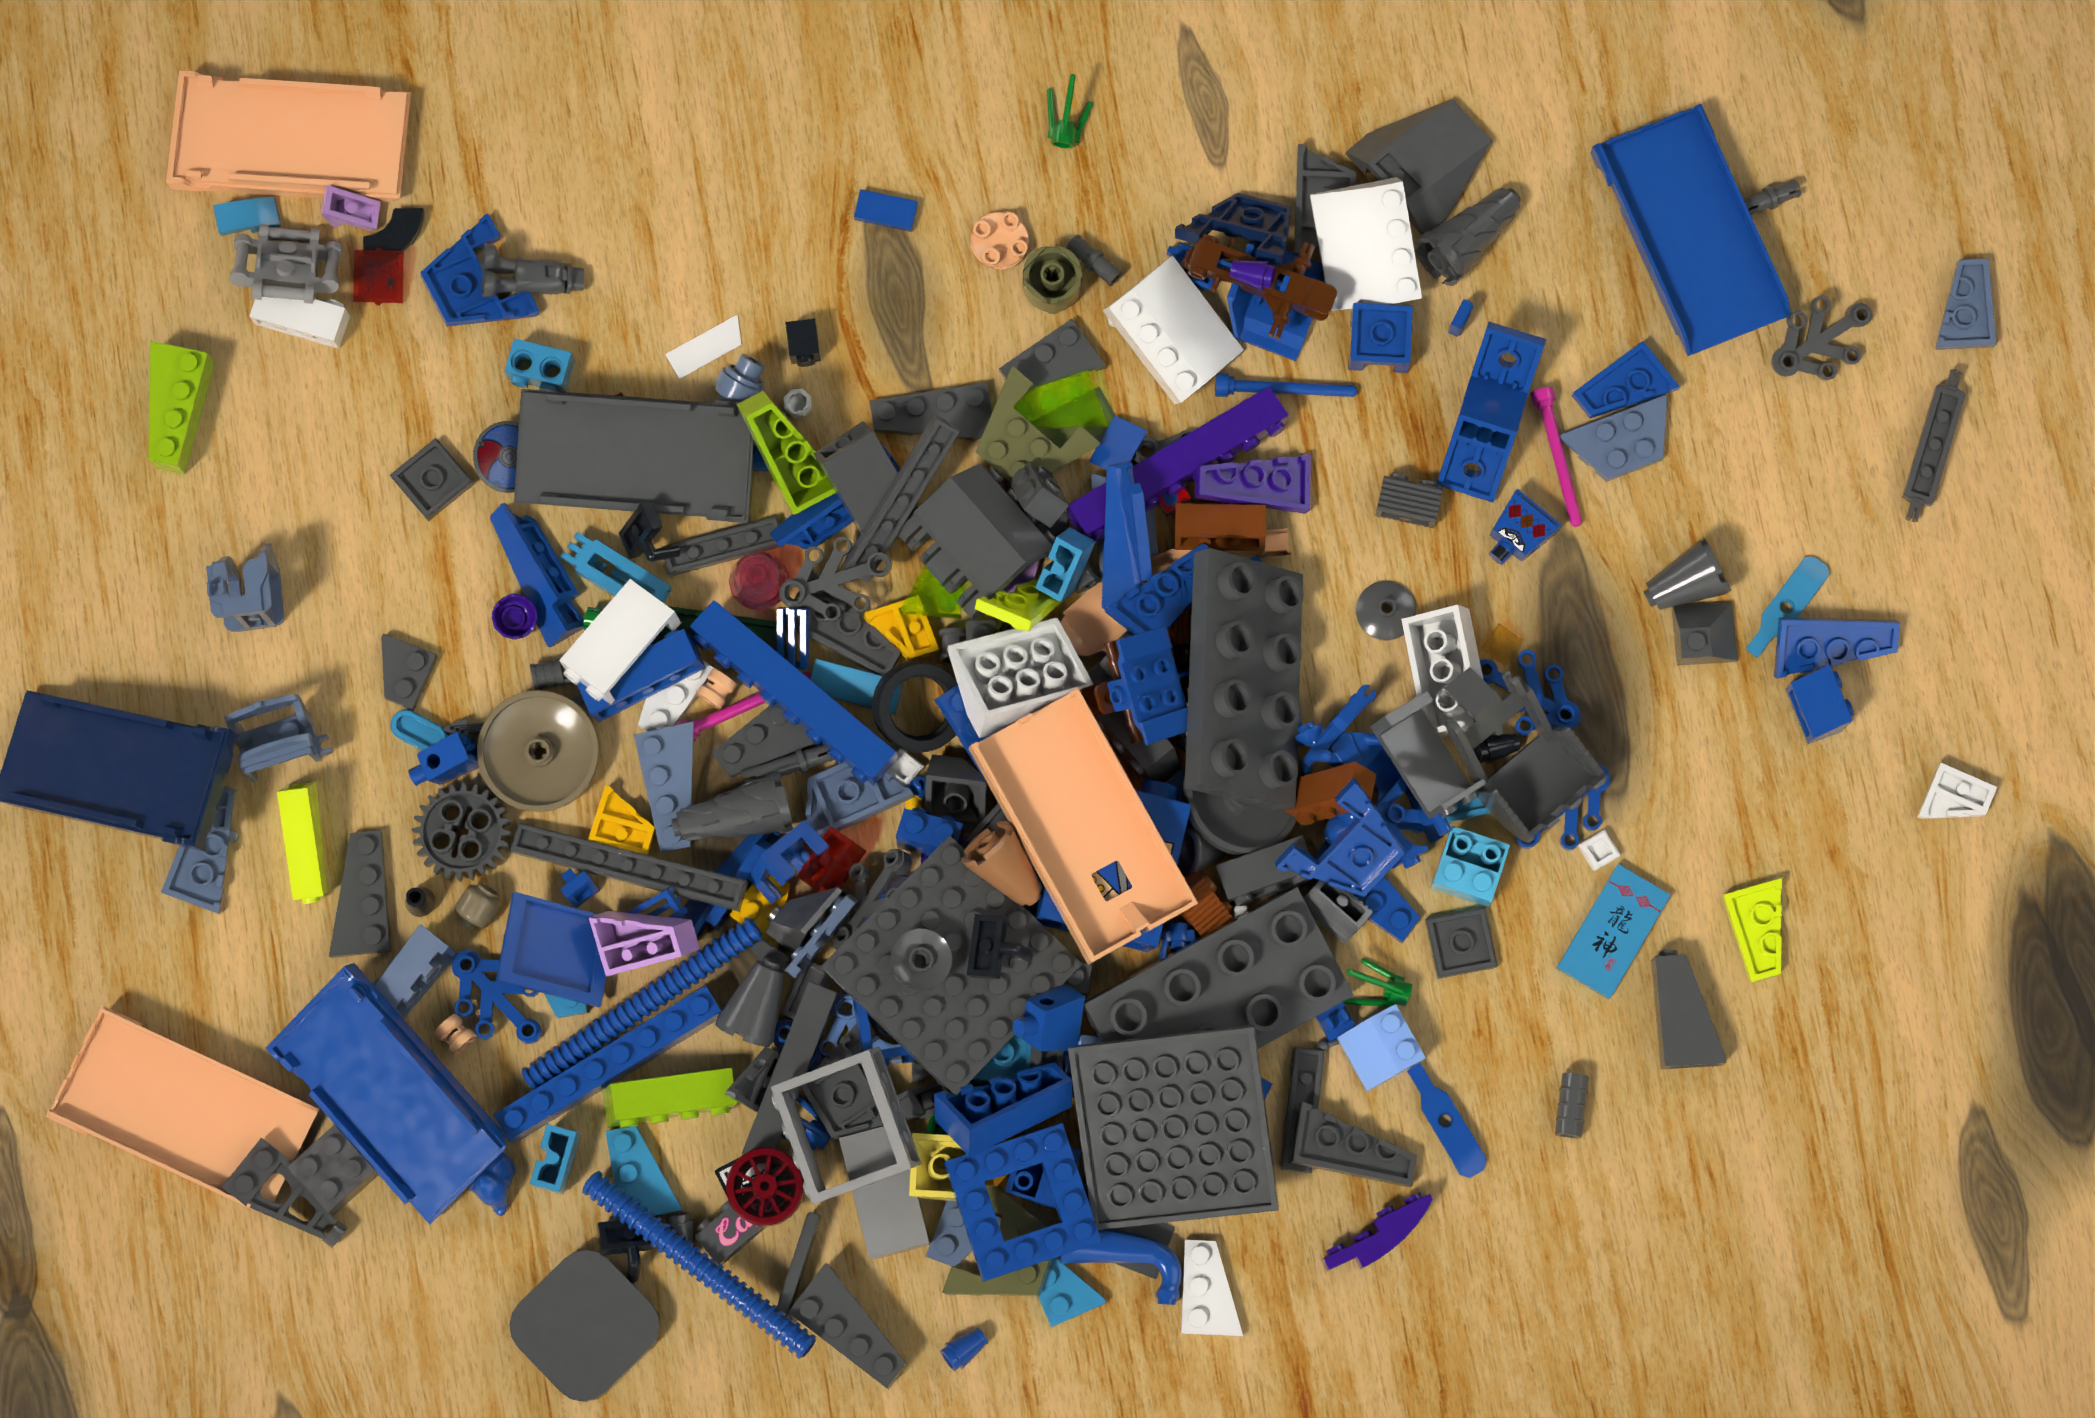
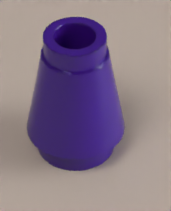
M1233 260L1230 278H1234L1262 291L1264 288L1271 289L1276 266L1270 265L1269 261Z

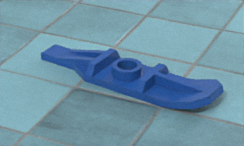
M1421 1063L1409 1069L1407 1072L1421 1095V1111L1452 1160L1459 1175L1471 1178L1483 1171L1487 1159L1449 1095L1433 1085ZM1442 1115L1450 1117L1451 1123L1449 1126L1445 1127L1440 1124L1439 1118Z

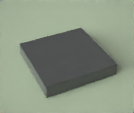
M437 438L390 474V477L428 522L474 485L471 478Z
M1485 907L1425 919L1437 979L1498 967Z

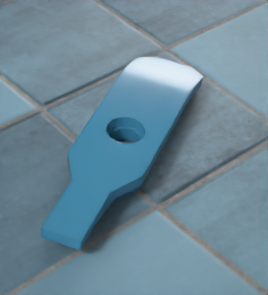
M1805 557L1762 613L1760 630L1745 650L1758 658L1771 639L1777 636L1779 617L1797 618L1829 576L1827 565L1816 557ZM1782 603L1790 604L1791 611L1789 613L1782 612L1780 609Z

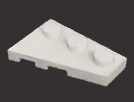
M703 661L705 669L646 698L638 723L639 728L648 732L674 726L675 723L679 722L698 696L696 691L701 685L707 683L708 674L714 667Z
M1185 1240L1181 1334L1243 1337L1216 1241Z

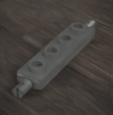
M1956 369L1950 370L1946 385H1937L1934 389L1902 498L1910 502L1905 519L1908 521L1912 519L1911 522H1918L1922 506L1931 507L1934 502L1966 394L1958 389L1963 373L1961 371L1956 373Z

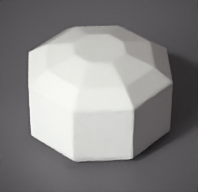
M791 389L783 398L784 410L793 419L805 418L812 411L811 395L803 389Z

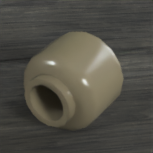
M480 882L478 885H469L455 905V909L460 915L458 921L472 930L475 926L486 928L501 907V903L497 899L499 894Z

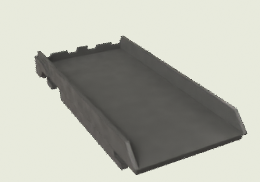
M521 389L514 503L635 511L640 503L651 501L657 513L707 517V520L750 523L755 441L736 405L740 402L715 400L714 403Z

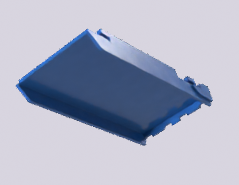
M1702 104L1592 147L1590 154L1594 163L1602 171L1607 185L1613 189L1623 218L1687 356L1787 318L1791 313L1788 296L1717 143L1714 131Z
M355 963L344 966L265 1048L275 1060L281 1062L288 1072L293 1071L298 1078L301 1077L312 1090L309 1096L374 1168L404 1204L410 1202L429 1225L507 1148L503 1131Z

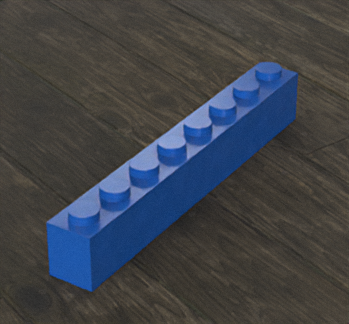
M715 600L690 625L693 635L691 639L701 649L706 650L708 647L716 654L714 656L715 660L726 669L732 667L739 673L737 678L748 688H751L752 685L761 692L759 696L769 706L773 707L776 704L784 711L782 715L788 722L794 726L799 723L807 730L805 735L816 745L824 744L830 749L828 754L837 763L842 764L845 762L852 768L850 771L852 775L863 784L868 781L874 786L897 760V753L894 749Z
M704 986L493 1115L508 1141L515 1144L602 1091L609 1084L617 1082L714 1023L721 1009L709 989Z

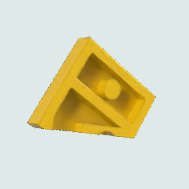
M919 595L864 613L865 621L890 641L908 661H916L938 654L939 648Z

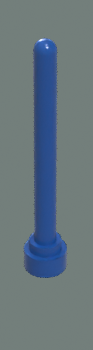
M1217 373L1215 378V397H1227L1228 394L1233 395L1234 392L1258 393L1269 386L1276 394L1354 397L1358 393V389L1354 385L1234 380V377H1230L1228 373Z

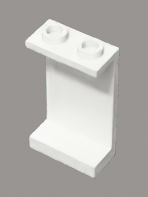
M629 579L559 660L565 669L563 674L576 685L579 682L587 687L585 689L586 692L595 700L600 701L604 699L611 705L615 701L609 692L665 626L674 631L681 622L674 610Z

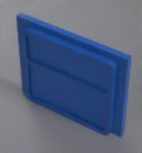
M513 892L506 930L503 936L504 940L496 981L598 1008L601 1007L606 975L589 921V917L597 914Z

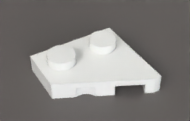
M1940 763L1917 818L1985 816L1997 787Z

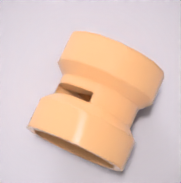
M713 668L708 674L709 681L705 685H701L696 694L714 708L721 710L725 704L726 695L733 693L738 685L728 676Z
M456 1013L441 1023L434 1032V1035L440 1041H445L448 1044V1050L454 1056H458L465 1051L477 1038V1035L471 1029L463 1026V1020Z

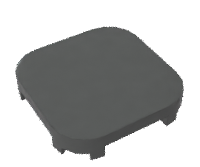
M590 1250L577 1251L563 1259L519 1302L512 1312L509 1324L513 1341L526 1357L562 1394L572 1400L582 1402L598 1400L607 1394V1391L651 1348L653 1349L659 1340L661 1330L660 1314L655 1306L610 1259L604 1255L601 1256L599 1252Z

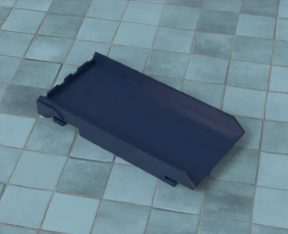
M27 690L0 773V802L32 811L153 837L177 846L205 852L207 848L205 844L208 833L211 832L216 815L215 808L218 800H221L224 790V778L229 772L234 755L235 742L239 741L240 734L223 727H209L197 724L196 727Z

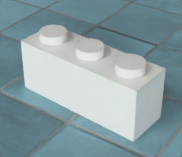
M315 296L313 304L304 303V300L262 297V300L255 299L250 318L255 325L339 349L350 315L346 308H344V304L332 299H327L326 302L316 300Z

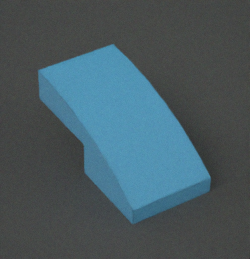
M274 197L244 199L213 205L218 232L221 236L251 230L252 233L259 232L260 224H269V227L272 228L281 226Z

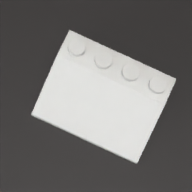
M1394 177L1310 194L1324 281L1334 286L1337 290V296L1331 311L1352 309L1353 303L1389 305L1422 298L1402 180Z
M1173 256L1103 309V312L1174 405L1187 399L1244 351Z
M1058 618L1039 622L1030 631L1011 629L948 645L947 648L967 716L979 738L999 732L1025 715L1032 714L1066 696L1077 687L1080 690L1094 685Z

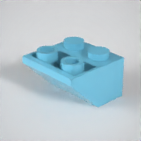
M1451 826L1452 831L1449 832L1430 888L1489 907L1492 903L1510 845Z

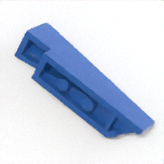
M502 503L491 514L490 520L524 595L536 606L538 614L537 625L546 645L553 647L584 629V618L571 603V600H574L579 595V592L537 521L528 515L520 518L511 513L506 503Z

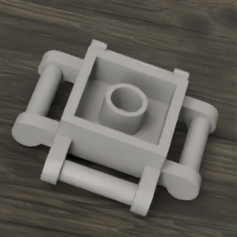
M260 224L259 240L252 239L246 234H239L235 237V265L230 273V281L236 286L253 287L252 299L262 300V297L304 300V303L313 304L315 292L334 293L338 290L339 278L337 277L338 259L342 255V246L335 241L319 245L320 228H311V231L272 228L269 227V224ZM268 239L286 240V241H285V242H281V241H269ZM290 241L310 242V244L294 243ZM248 254H257L255 272H248L246 270ZM318 259L326 260L325 275L322 278L316 277Z

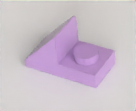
M327 185L325 186L321 215L333 227L348 224L372 232L377 230L381 201Z

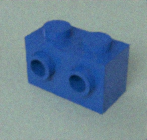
M904 808L896 833L897 848L930 856L949 835L961 845L964 838L963 823H959L958 819L944 815L942 818L932 816L928 811L921 808H913L912 810Z

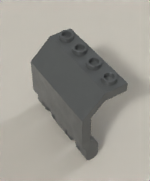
M981 464L951 476L914 511L913 516L905 522L898 533V536L905 544H908L907 546L911 551L919 549L932 537L935 542L923 552L920 561L926 565V568L938 582L945 586V590L949 594L956 592L968 580L972 583L957 600L961 608L964 607L963 610L972 620L977 619L983 614L975 610L978 598L984 596L988 600L994 598L996 592L1002 591L1028 565L1048 557L1056 539L1052 532L1049 530L1044 532L1038 526L1041 521L1023 510L1012 488L1008 491L1001 484L1004 478L993 467L988 470Z

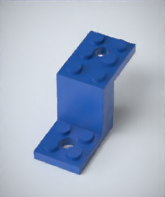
M1490 321L1488 322L1437 480L1438 486L1492 503L1494 502L1546 339ZM1510 353L1515 356L1516 360L1507 362L1502 359L1501 354ZM1475 463L1481 470L1471 471L1466 467V464Z

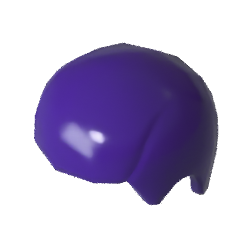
M509 594L495 604L491 619L494 629L504 638L517 640L528 636L535 629L538 614L535 604L528 597L521 594Z

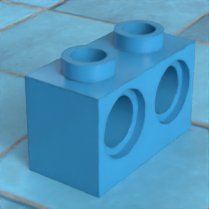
M514 338L504 372L508 380H511L510 383L518 387L527 388L528 385L539 387V390L566 392L575 360L571 352ZM523 360L532 362L531 367L527 370L521 371L517 369L518 364ZM552 367L561 369L556 377L550 378L546 376V372Z

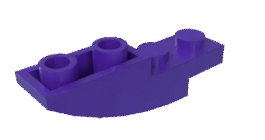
M1421 1192L1406 1198L1404 1200L1406 1206L1395 1210L1392 1205L1377 1212L1378 1219L1372 1222L1377 1233L1373 1235L1371 1230H1368L1354 1237L1356 1243L1347 1248L1341 1243L1326 1250L1328 1257L1322 1260L1326 1270L1329 1271L1354 1258L1359 1268L1362 1269L1390 1252L1419 1223L1433 1200L1431 1195L1423 1197Z

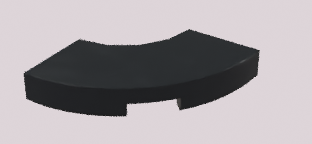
M394 208L391 220L384 229L374 235L363 236V257H366L363 258V267L367 268V265L372 264V259H377L373 260V265L376 264L377 266L386 264L384 261L389 263L391 262L390 260L398 258V255L413 244L423 225L424 209Z

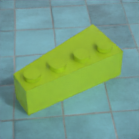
M150 341L148 460L156 469L185 475L215 362L206 352Z
M732 1068L609 1084L602 1091L607 1128L618 1126L620 1128H630L638 1126V1123L649 1121L651 1124L669 1122V1118L680 1116L681 1120L699 1118V1113L711 1112V1116L729 1114V1109L737 1105V1101L725 1095L728 1088L734 1083Z

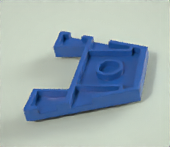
M489 214L479 219V223L471 230L468 229L461 235L460 240L451 248H447L420 272V277L446 327L529 318L539 315L540 311L530 292L513 294L502 300H499L497 295L492 298L482 297L481 280L483 274H481V264L474 251L483 248L484 243L492 244L500 240V235Z
M1353 778L1335 799L1337 804L1357 818L1318 859H1315L1299 846L1292 843L1275 861V865L1281 871L1287 872V870L1299 873L1300 877L1310 880L1312 878L1328 882L1329 886L1365 897L1405 855V852L1361 785Z

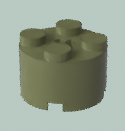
M1045 246L1036 249L1029 255L1023 269V289L1028 301L1034 307L1049 314H1056L1066 310L1077 301L1082 289V270L1080 262L1074 253L1061 246ZM1047 277H1050L1051 279L1058 277V281L1055 282L1052 280L1049 282L1047 281Z

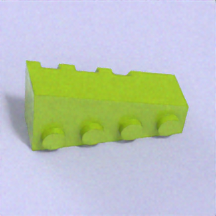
M764 391L736 404L785 504L794 515L836 493L813 455L816 450Z

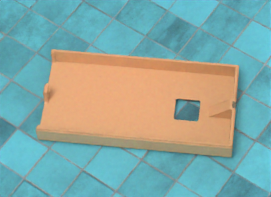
M1078 687L1066 696L1032 714L1025 715L1012 725L969 746L968 749L1006 818L1013 826L1027 856L1088 965L1198 904ZM1118 861L1132 888L1109 901H1105L1091 875L1112 862Z

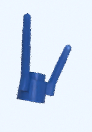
M1187 923L1167 925L1166 931H1162V945L1158 960L1166 956L1168 946L1171 952H1175L1195 941L1196 930H1191V926Z
M799 1094L797 1101L816 1119L808 1122L800 1117L803 1127L806 1128L805 1132L811 1149L814 1151L817 1146L823 1150L831 1136L813 1106Z

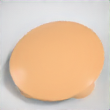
M993 212L987 214L976 222L971 233L972 251L976 258L987 267L993 269L1011 268L1021 262L1028 251L1029 234L1027 228L1017 215L1012 212Z

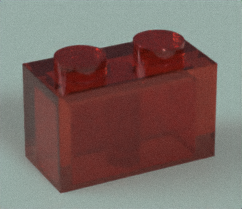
M830 826L822 838L829 845L828 850L821 855H817L813 851L796 876L817 892L836 887L841 889L849 878L850 868L855 863H859L866 853V850Z

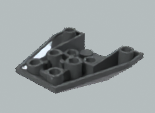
M1451 99L1367 133L1347 150L1345 154L1365 175L1371 171L1378 180L1397 177L1403 181L1409 222L1423 235L1426 231H1431L1447 219L1492 140Z

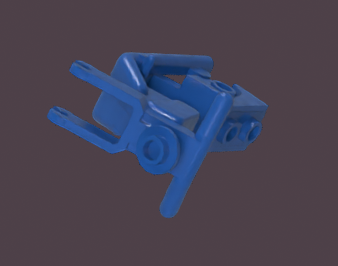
M1363 685L1358 689L1357 693L1350 697L1348 703L1323 731V725H1315L1314 721L1306 723L1297 729L1299 734L1295 736V739L1311 747L1300 760L1301 776L1312 774V765L1316 761L1328 762L1332 768L1357 762L1376 774L1374 787L1378 792V800L1374 806L1405 852V855L1392 868L1394 869L1403 864L1404 868L1407 869L1421 862L1420 856L1428 850L1427 845L1417 846L1412 844L1403 836L1400 830H1412L1415 833H1422L1424 831L1430 844L1443 838L1442 835L1452 831L1446 817L1442 818L1440 813L1430 820L1428 819L1374 733L1343 732L1358 714L1366 708L1367 704L1376 697L1375 690L1368 696H1365L1364 692L1367 691L1370 685ZM1405 792L1413 809H1404L1401 805L1392 804Z

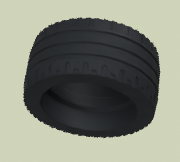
M926 661L904 662L889 670L877 684L872 699L874 721L881 734L890 743L901 749L911 752L936 750L946 745L956 736L947 719L944 718V721L937 730L928 735L912 736L906 734L895 725L891 717L890 701L892 694L900 683L913 677L932 679L941 686L944 692L958 684L957 680L948 670L937 664Z

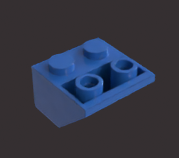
M1830 665L1791 682L1786 688L1808 744L1841 733L1853 721L1852 716H1854L1852 705L1848 699L1844 700L1840 690L1842 688L1840 676L1836 671H1832Z
M1071 1147L1078 1169L1082 1150ZM1042 1164L1010 1173L1004 1192L1056 1210Z

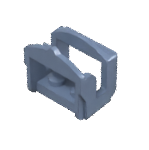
M271 543L264 544V547H261L259 551L260 557L250 559L245 563L243 567L244 595H242L237 567L230 556L221 557L218 561L212 562L211 566H206L208 582H206L207 594L210 600L211 612L215 617L223 618L225 627L231 632L277 627L284 621L280 567Z
M298 694L258 701L224 717L228 729L240 734L239 741L235 742L241 753L237 756L240 770L253 782L259 781L258 770L305 755H309L318 762L321 761L322 756L333 752L330 747L327 749L321 748L322 742L328 740L329 736L326 734L317 736L311 713L306 709ZM293 704L296 713L295 716L248 731H244L242 724L238 722Z

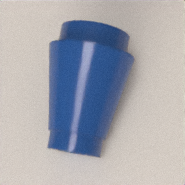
M976 1328L974 1331H970L945 1343V1348L940 1350L949 1367L956 1371L958 1368L963 1369L988 1344V1341L982 1331Z

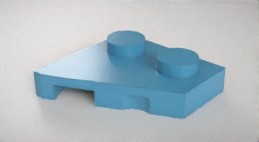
M1053 1258L1040 1296H1038L1051 1327L1106 1304L1105 1299L1068 1267L1060 1264L1057 1258Z

